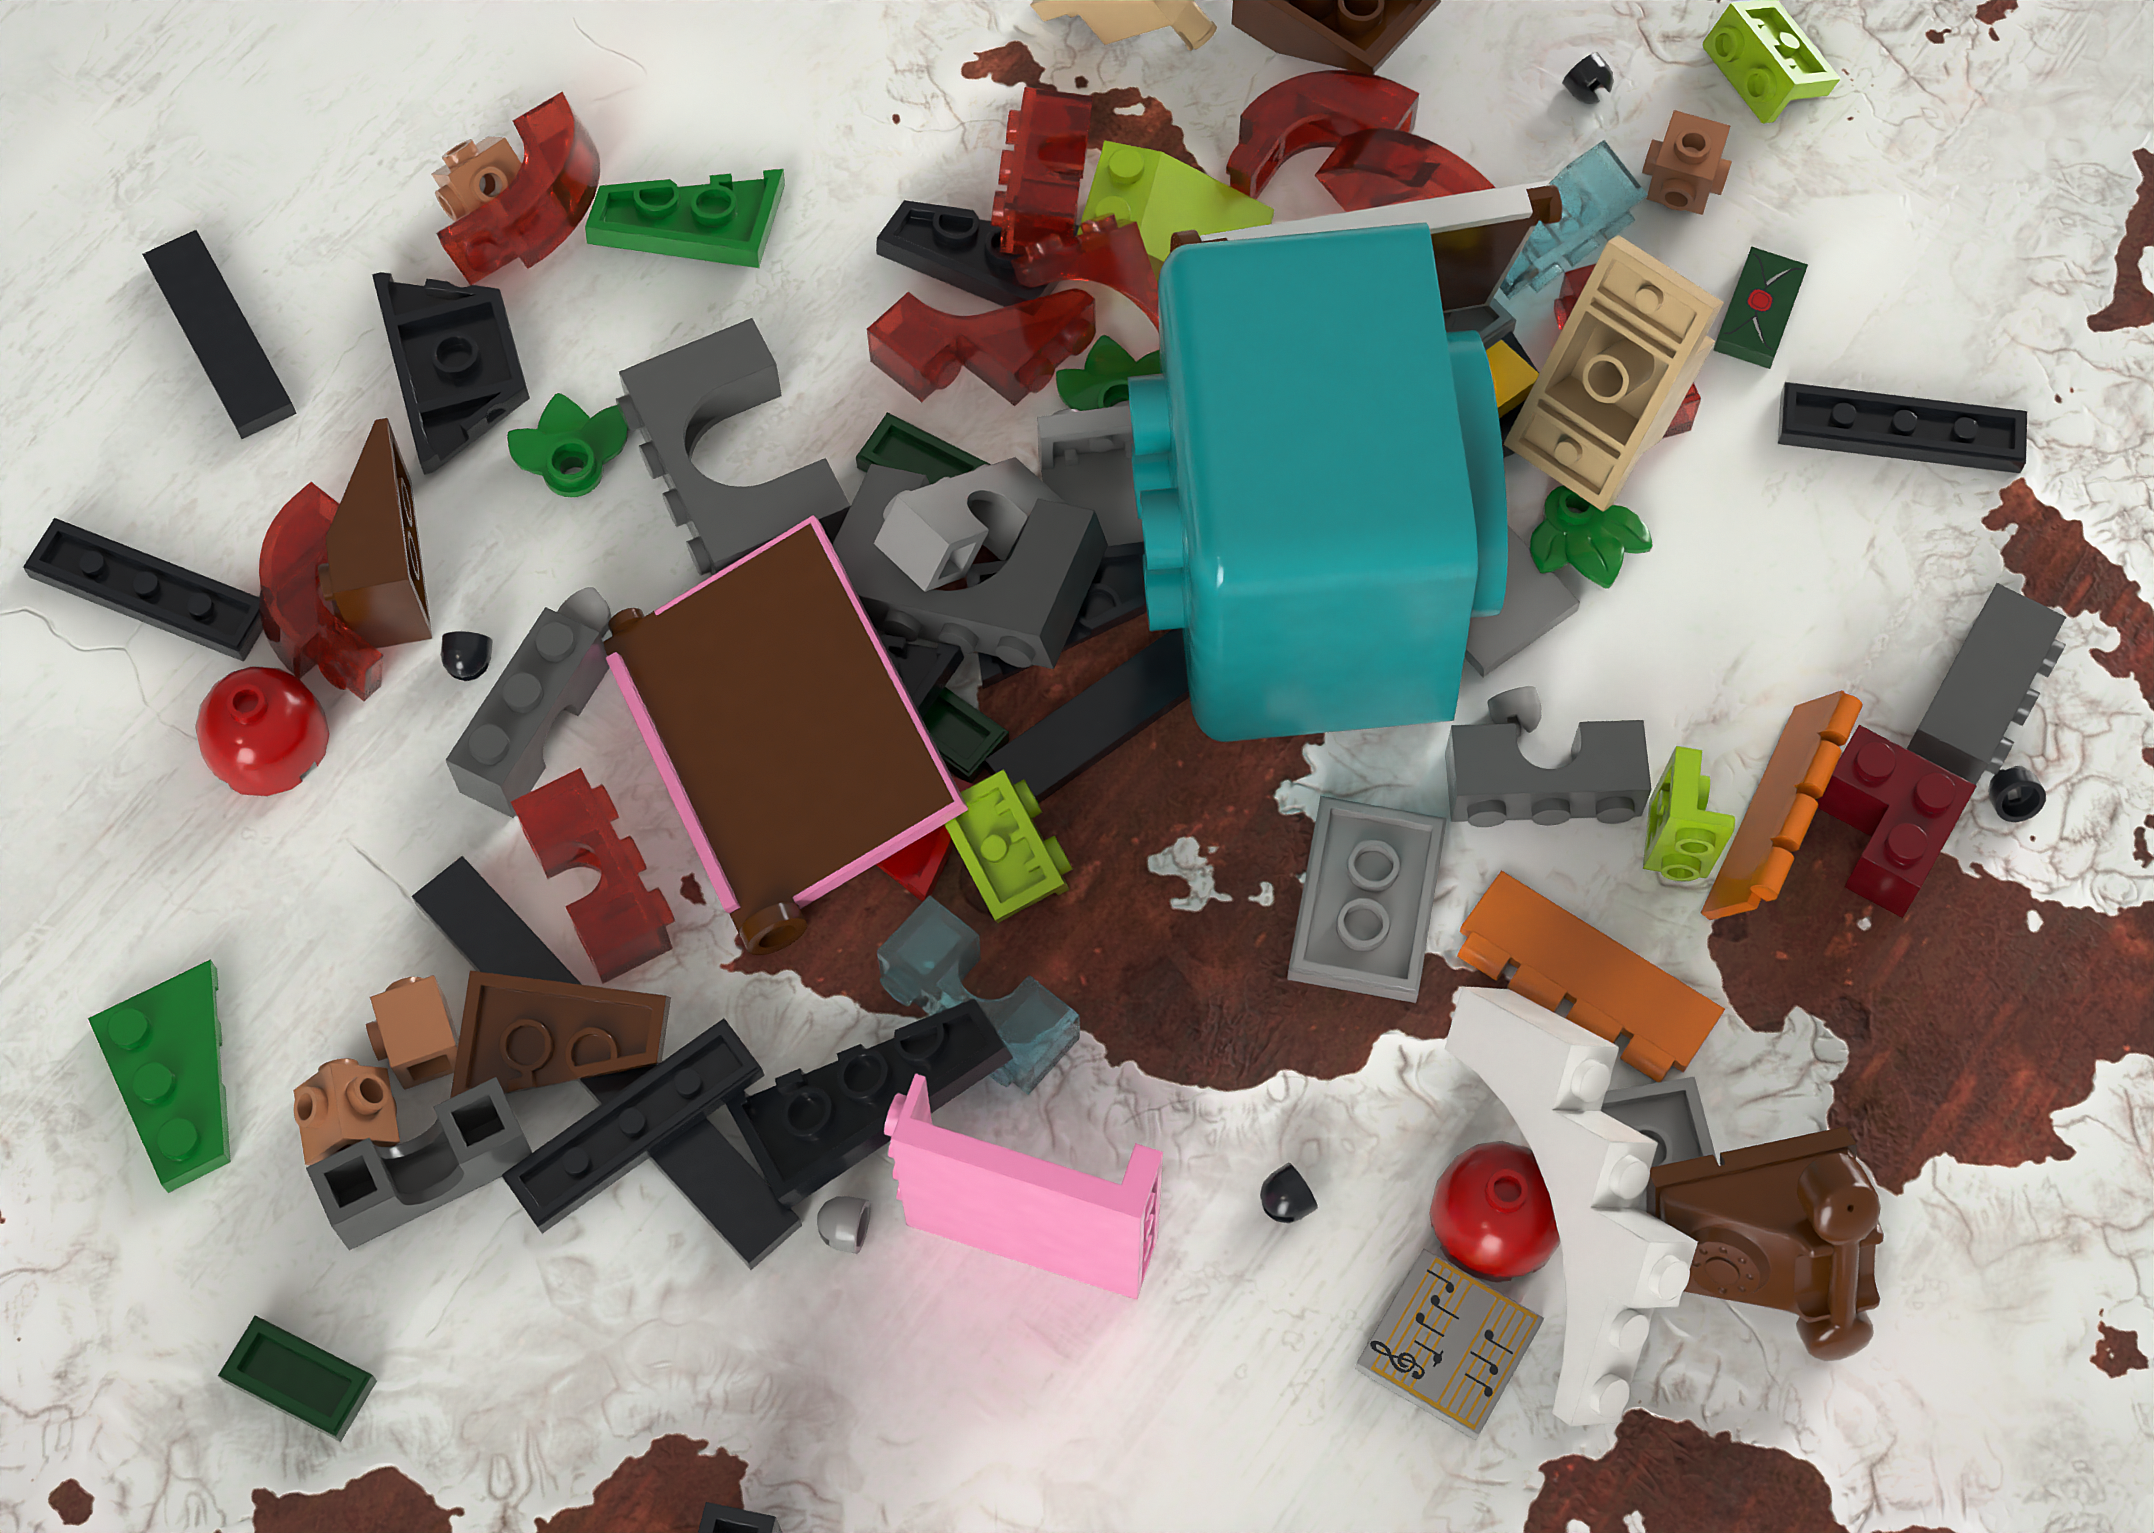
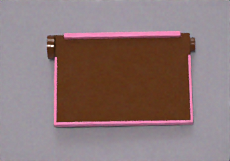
M814 515L650 614L644 616L641 609L628 608L616 613L609 620L608 627L612 637L603 641L608 656L606 657L608 665L724 910L730 914L750 954L766 955L791 945L807 929V922L800 910L801 908L969 810L821 523Z

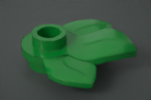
M1102 335L1088 353L1084 369H1061L1056 371L1058 394L1070 409H1077L1079 411L1109 408L1117 403L1129 401L1128 377L1160 374V349L1135 361L1117 342L1109 336Z
M557 393L544 409L537 429L511 430L507 434V441L511 458L522 470L543 476L548 488L560 496L579 497L588 494L598 486L604 473L603 465L620 454L627 442L628 428L617 405L605 408L590 418L576 403L565 395ZM570 468H582L581 471L575 474H565Z
M1561 485L1552 490L1546 498L1543 507L1544 521L1532 532L1529 550L1537 569L1542 574L1560 569L1569 562L1586 578L1605 589H1609L1619 574L1623 564L1624 552L1634 554L1650 552L1653 544L1646 524L1628 508L1612 505L1605 511H1601L1566 486ZM1567 507L1576 508L1583 513H1574Z

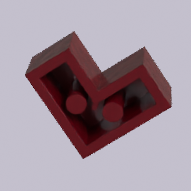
M1858 725L1837 762L1823 796L1817 800L1818 809L1871 836L1869 843L1844 887L1903 918L1977 786L1877 733Z

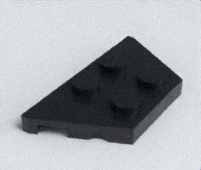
M391 273L372 274L376 293L419 463L424 475L433 473L529 400L530 396L500 289L477 285L457 287L448 281L426 279L425 285L420 286L394 282Z

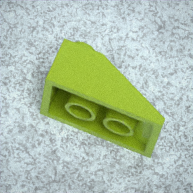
M1104 141L1077 233V276L1158 293L1160 270L1165 259L1170 254L1171 236L1174 232L1194 229L1201 236L1272 224L1274 209L1164 152Z

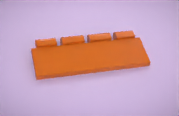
M1841 690L1794 706L1701 910V914L1707 919L1713 920L1755 910L1761 898L1766 902L1777 899L1794 861V856L1790 852L1799 850L1818 807L1815 799L1823 796L1842 754L1839 746L1846 744L1863 704L1857 697L1846 694Z
M1502 870L1464 921L1459 931L1468 938L1459 950L1457 957L1495 981L1499 979L1508 964H1511L1518 970L1507 986L1508 989L1554 1013L1565 998L1574 1004L1565 1019L1615 1044L1620 1034L1626 1036L1631 1041L1620 1059L1657 1083L1663 1081L1672 1066L1684 1073L1725 1010V1008Z

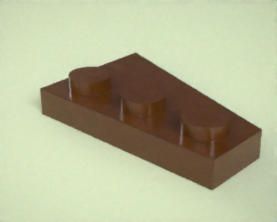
M470 970L450 1099L495 1077L504 1093L510 1094L659 1064L662 1062L671 997Z

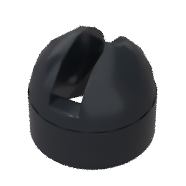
M1594 52L1577 63L1564 77L1562 84L1578 101L1592 104L1600 102L1594 91L1603 85L1610 93L1614 78L1613 72L1598 52Z
M454 631L442 635L440 653L442 664L455 679L465 682L478 679L487 671L493 640L486 635L474 632Z
M2014 766V768L2007 770L2001 769L1990 780L1988 788L1990 801L1998 816L2005 821H2026L2038 814L2046 802V792L2038 777L2023 766ZM2016 789L2018 798L2009 800L2008 793Z
M1287 1163L1271 1173L1262 1184L1260 1199L1263 1209L1276 1222L1289 1224L1301 1220L1318 1209L1317 1202L1310 1188L1291 1163Z

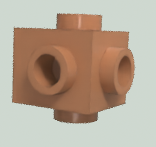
M1674 110L1664 141L1652 139L1645 159L1642 173L1652 176L1646 199L1661 203L1673 210H1686L1703 215L1709 194L1722 195L1732 161L1722 159L1721 157L1731 126Z
M488 136L476 145L472 139L466 140L447 151L442 156L445 165L431 174L440 187L435 191V195L446 214L453 221L460 219L463 224L475 226L484 224L486 229L492 228L511 217L516 212L513 203L536 189L535 184L505 137Z
M349 1058L336 1059L322 1064L316 1074L293 1090L295 1097L294 1118L300 1129L305 1165L315 1164L369 1137L378 1147H391L400 1143L396 1121L397 1105L392 1096L387 1068L361 1066L357 1060Z

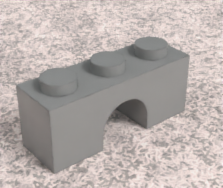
M1013 457L992 465H981L974 471L952 478L944 477L934 484L913 491L905 490L900 492L886 506L883 513L885 521L874 544L926 592L964 578L981 545L987 547L1001 561L1009 560L1038 498L1066 504V502L1022 462Z

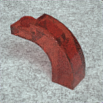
M1352 70L1317 71L1285 80L1259 95L1240 115L1239 143L1233 150L1226 166V174L1230 175V187L1257 200L1283 163L1300 152L1320 147L1344 149L1387 169L1415 128L1420 93L1385 77L1375 74H1363Z
M563 91L513 120L524 144V159L518 174L510 185L488 203L436 233L442 247L470 285L518 257L527 269L543 260L575 230L595 197L600 178L599 153L588 130Z
M1386 128L1365 129L1345 135L1314 175L1345 212L1496 188L1472 165L1448 149L1418 135Z
M310 482L282 507L273 519L262 543L259 559L260 619L270 646L292 674L301 679L317 664L323 676L334 687L340 690L349 689L362 701H366L381 687L384 655L336 618L325 607L317 592L320 587L318 565L328 563L325 538L340 504L313 482Z

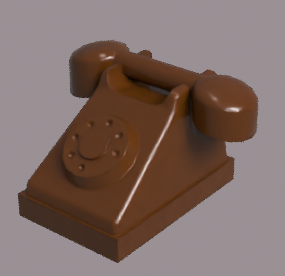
M1846 1126L1721 1152V1166L1718 1165L1712 1154L1651 1167L1649 1181L1646 1186V1212L1698 1241L1690 1266L1689 1281L1683 1292L1797 1314L1799 1316L1796 1322L1797 1332L1808 1353L1823 1361L1841 1360L1855 1355L1865 1348L1874 1334L1873 1324L1866 1311L1875 1309L1880 1304V1296L1875 1283L1874 1267L1876 1245L1882 1243L1884 1239V1233L1879 1223L1881 1205L1878 1194L1862 1166L1856 1161L1857 1144Z

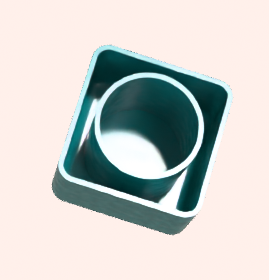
M1427 222L1195 243L1177 247L1165 259L1158 279L1160 374L1128 377V391L1133 437L1131 456L1137 518L1142 519L1145 554H1143V573L1149 631L1182 628L1190 704L1196 723L1203 733L1211 739L1219 742H1231L1454 721L1470 620L1476 617L1497 616L1501 613L1504 604L1508 566L1507 499L1499 415L1486 350L1476 330L1446 333L1432 239Z

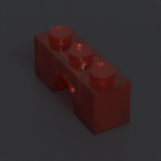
M1024 87L1021 110H1009L1005 144L1014 145V150H1002L998 185L1007 186V190H995L991 226L1002 227L1000 252L1066 261L1071 260L1080 183L1084 175L1094 96Z
M579 768L510 802L520 828L547 879L576 867L590 868L601 874L599 883L591 893L565 907L573 928L602 984L673 949L666 926L674 923L675 918L659 887L647 892L638 874L647 870V867L632 837L628 835L619 840L610 822L618 819L619 815L603 784L591 788L582 769Z

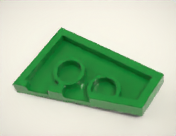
M784 168L763 170L764 179L732 182L731 173L709 175L710 184L678 187L670 179L600 185L585 225L587 244L759 268L785 187Z
M211 959L88 1018L157 1177L168 1193L231 1162L226 1089L222 1083L220 1060L222 1032L221 1023L217 1017L216 1003L218 975L217 968Z

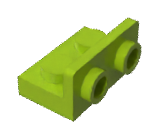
M1778 0L1730 3L1702 44L1710 58L1763 124L1773 123L1790 100L1828 96L1840 81V77Z
M1680 746L1675 747L1649 799L1643 869L1661 872L1664 877L1670 880L1686 882L1709 876L1735 830V817L1733 815L1705 811L1710 792V776L1700 775L1702 750Z
M1003 769L961 792L969 810L944 825L997 923L1053 893L1059 896L1070 890L1063 874L1073 870L1055 835L1043 840L1032 819L1043 812L1025 779L1014 784Z

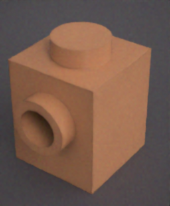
M434 975L424 979L421 977L400 979L390 984L385 992L370 997L376 1020L366 1023V1029L373 1051L378 1061L388 1058L391 1069L404 1090L454 1073L459 1038L446 997Z

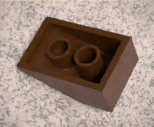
M1233 0L1231 24L1276 53L1373 75L1441 3V0Z
M388 418L377 419L374 421L326 535L328 563L318 565L322 593L326 602L332 601L338 630H349L358 652L432 639L412 481Z

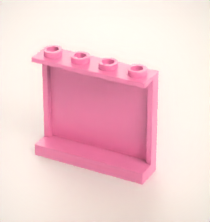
M915 1074L907 1096L900 1093L895 1095L886 1118L884 1134L891 1136L888 1156L895 1160L892 1178L899 1182L896 1199L902 1201L907 1226L1136 1300L1138 1299L1158 1239L1163 1164L1162 1151L1135 1143L1122 1184L1120 1185L932 1125L925 1076Z

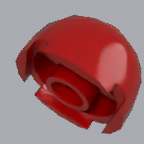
M254 666L231 672L215 683L200 704L195 725L202 758L212 773L218 779L228 783L232 790L242 795L254 796L274 795L291 790L303 782L300 776L310 769L314 761L318 767L324 758L330 734L325 712L320 702L298 677L280 668Z
M1505 1141L1477 1144L1456 1156L1437 1180L1429 1212L1431 1226H1434L1435 1235L1441 1243L1440 1249L1447 1260L1467 1274L1495 1283L1511 1281L1512 1277L1524 1276L1531 1271L1534 1273L1544 1267L1559 1247L1561 1242L1551 1198L1533 1151L1528 1147Z

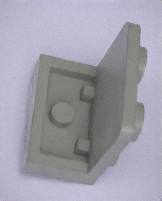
M1129 401L1117 403L1109 408L1086 411L1063 409L1049 416L1037 417L1038 457L1043 482L1066 504L1095 510L1108 546L1143 542L1142 519L1137 518L1131 456L1133 437Z

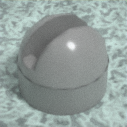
M593 587L577 591L565 600L557 611L568 618L599 631L602 638L609 630L610 608L604 598Z
M1533 686L1511 689L1499 693L1487 701L1492 721L1495 724H1515L1517 738L1521 736L1520 723L1528 733L1536 730L1542 718L1541 703L1537 690Z
M836 1196L824 1203L817 1215L818 1232L826 1245L840 1251L855 1254L860 1252L869 1224V1200L850 1196Z

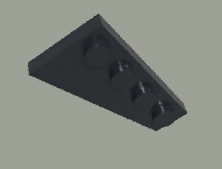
M973 998L896 1029L894 1038L866 1049L862 1044L841 1051L837 1053L838 1061L808 1073H804L799 1068L775 1078L776 1086L751 1096L742 1091L728 1101L726 1106L775 1196L789 1210L891 1141V1136L884 1134L888 1111L897 1093L907 1096L915 1074L926 1077L930 1112L933 1113L1012 1060L1013 1056L984 1009Z

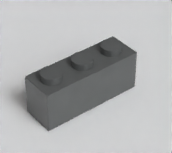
M1996 583L1911 739L1907 750L1975 785L1985 770L1994 775L1998 774L2014 744V741L2004 737L2011 721L2023 726L2040 695V692L2030 688L2034 677L2039 673L2048 678L2066 646L2065 643L2055 639L2066 616Z

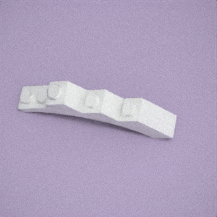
M1462 986L1444 1049L1474 1070L1507 1106L1532 1148L1551 1198L1561 1242L1567 1306L1563 1363L1552 1414L1570 1426L1620 1423L1623 1409L1630 1397V1386L1643 1344L1649 1334L1654 1308L1679 1306L1682 1293L1689 1281L1690 1266L1698 1241L1639 1208L1643 1191L1649 1181L1650 1168L1658 1143L1601 1112L1619 1047L1510 989Z

